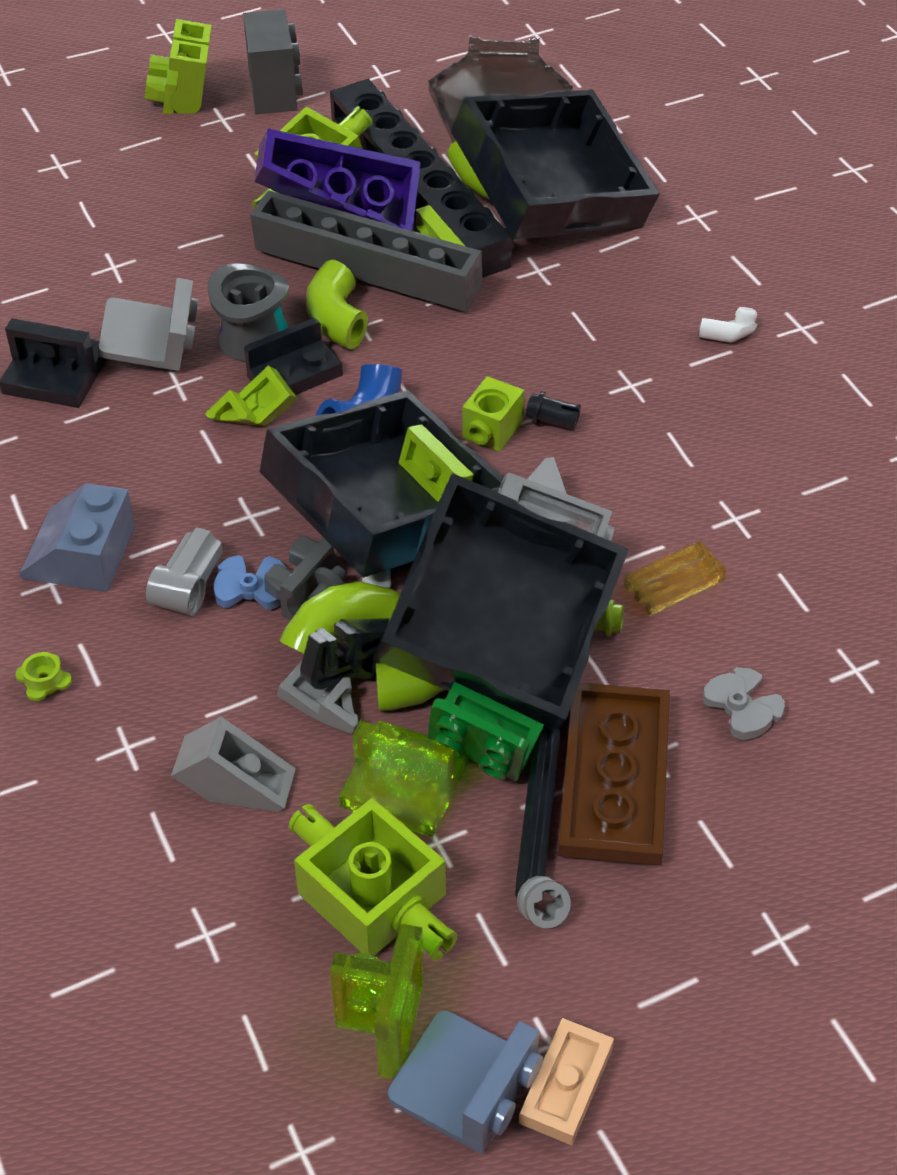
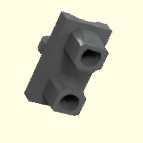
M300 535L289 551V562L296 565V569L291 571L280 564H274L264 577L265 591L281 601V615L291 620L305 601L327 587L344 584L342 579L346 572L339 566L334 548L324 538L318 542Z

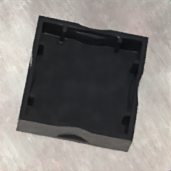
M593 89L552 91L538 95L495 94L464 96L451 133L513 240L643 228L660 193L637 157L621 139L616 124Z
M409 390L360 403L342 412L316 415L267 429L259 471L363 578L414 561L438 504L398 463L408 427L422 424L474 474L472 482L498 492L504 478L477 452L459 441L450 432L446 424Z
M452 473L439 499L373 659L447 691H450L454 682L540 722L548 728L555 727L558 729L568 716L589 659L593 631L598 620L609 605L629 549L570 523L540 516L512 498Z

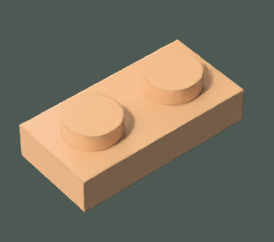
M562 1018L543 1059L540 1071L519 1113V1124L572 1146L613 1050L614 1038Z

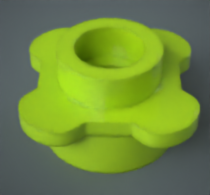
M48 652L35 653L29 656L22 666L17 669L16 679L18 682L25 684L28 699L41 701L46 696L55 693L58 689L65 690L71 685V675L68 672H63L59 656Z

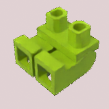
M176 19L170 58L151 55L146 80L145 100L164 103L163 114H174V111L179 114H196L200 110L211 25Z

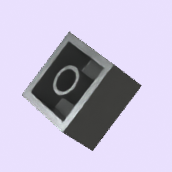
M286 9L243 13L248 69L255 115L297 111L296 96L303 95L301 74H299L301 62L295 23H288Z

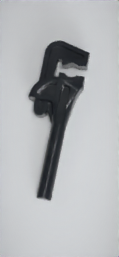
M390 618L340 619V622L334 624V633L337 638L324 628L315 630V633L308 636L300 667L301 677L318 690L336 685L342 678L350 677L351 679L356 676L366 680L377 678L376 663L381 662L374 660L373 657Z

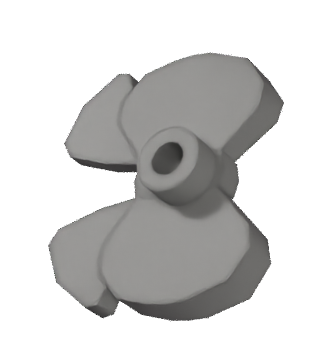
M736 667L733 673L716 676L709 681L703 691V703L708 707L724 708L725 712L731 716L729 731L733 737L740 740L754 739L764 734L771 728L772 720L775 722L781 721L785 708L783 698L778 694L752 700L748 694L762 682V674L751 668Z

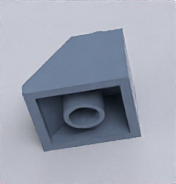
M85 483L49 509L20 571L21 579L108 592L135 529L129 490Z

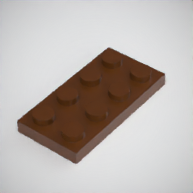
M579 683L570 709L558 856L662 865L670 690Z

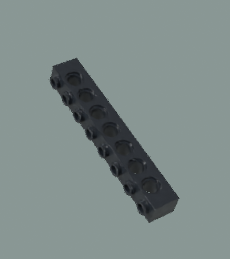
M369 78L330 90L333 122L341 123L356 107H360L361 110L364 109L371 117L373 125L359 136L364 150L421 162L414 213L415 218L416 209L430 205L466 247L482 251V278L511 268V251L514 249V240L507 228L501 226L494 218L491 210L482 205L475 197L472 189L463 184L456 176L454 169L445 164L439 157L436 149L426 143L418 129L412 127L407 122L400 109H396L389 102L382 90H379Z

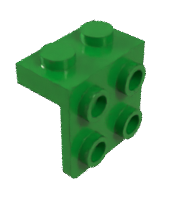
M454 682L446 699L436 698L431 707L427 738L434 741L433 745L436 749L448 756L459 758L460 755H463L479 763L478 767L487 775L500 780L508 777L517 782L543 730L544 724Z

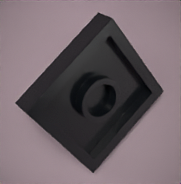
M11 318L5 328L12 362L0 379L2 394L80 408L107 360L98 354L100 340L90 339V334L87 331Z

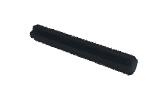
M543 727L531 754L515 885L516 897L521 886L528 879L535 876H545L561 735L560 730L555 727Z

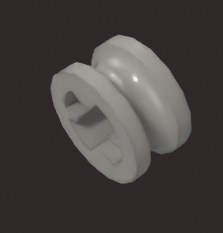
M535 876L528 879L521 886L517 896V905L519 912L524 918L531 921L534 925L540 928H553L560 925L566 919L570 911L571 900L568 891L563 885L546 876ZM543 891L553 896V901L545 905V913L534 907V903L542 900Z

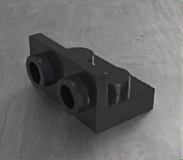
M316 318L299 323L244 347L247 377L250 381L257 377L267 366H270L278 371L295 395L343 376L342 362L322 341L321 324Z

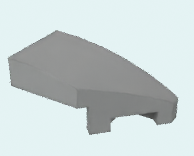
M301 661L280 684L277 696L312 718L333 728L353 734L358 725L357 714H354L350 694L352 689L350 677L342 678L336 685L318 690L301 677Z

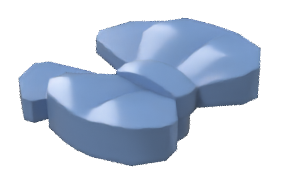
M237 555L227 558L218 565L219 573L214 581L213 588L217 605L229 608L244 598L247 600L255 599L265 609L272 610L280 607L281 601L265 591L264 577L274 564L284 566L283 563L276 558L268 556L264 558L255 575L253 573H246V566L242 556Z

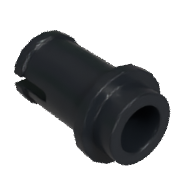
M543 391L540 394L531 393L525 417L533 419L532 423L534 424L542 421L575 431L581 412V405L546 397V392Z

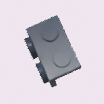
M440 1011L435 1015L388 1089L389 1103L393 1107L483 1155L495 1133L501 1135L510 1123L516 1107L514 1101L523 1086L529 1088L540 1071L543 1056L538 1054L539 1030L519 1020L508 1040L505 1041L449 1011Z

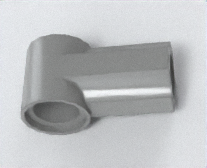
M195 528L193 532H187L167 565H157L153 569L146 587L147 603L194 616L202 605L206 590V580L223 554L222 542L205 529Z

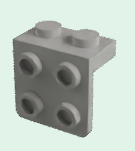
M176 279L172 308L119 298H109L106 301L98 347L99 356L105 359L180 371L183 349L191 350L194 338L195 325L187 324L188 321L195 323L199 298L191 297L193 280Z

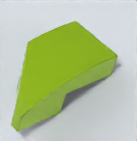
M267 366L239 394L229 390L205 415L209 419L218 422L266 426L286 411L298 398L278 371Z

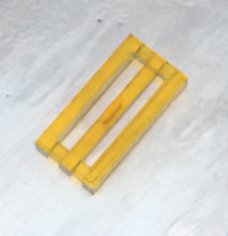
M698 541L625 575L624 587L629 592L635 591L634 598L639 604L645 603V611L651 616L724 581L726 569L701 541ZM700 558L702 559L701 561H699V562H697V563H695V564H693V565H691V566H689V567H687V568H684V567H683V566H685V565H687V564H689V563H692V562H694V561H696V560H698V559H700ZM668 574L667 577H665V578H663V579H661V580H659V581H657V582H655V583H653V584H650V585H648V586L645 585V584H647V583H649V582H651V581H653V580H655V579H657V578H660V577H662V576Z

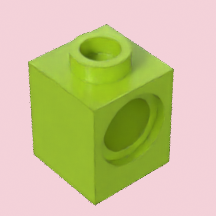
M486 376L462 407V438L500 452L523 422L524 390Z

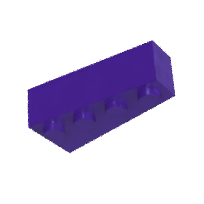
M267 129L259 144L254 182L280 194L412 231L421 162Z

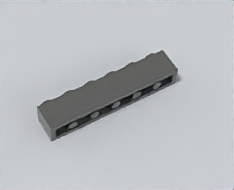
M270 190L266 192L250 214L255 249L319 269L326 261L336 260L346 265L356 280L464 312L468 311L483 286L482 251Z

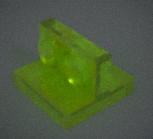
M360 720L353 734L355 766L339 794L340 807L355 812L373 797L408 829L433 838L467 767L469 758L463 755L455 758L454 749L445 747L438 741L428 739L427 735L380 720L377 721L376 725Z
M400 924L391 963L381 961L367 953L347 955L335 952L330 969L335 1027L376 1034L379 1077L392 1080L395 1079L406 1061L424 987L423 927Z

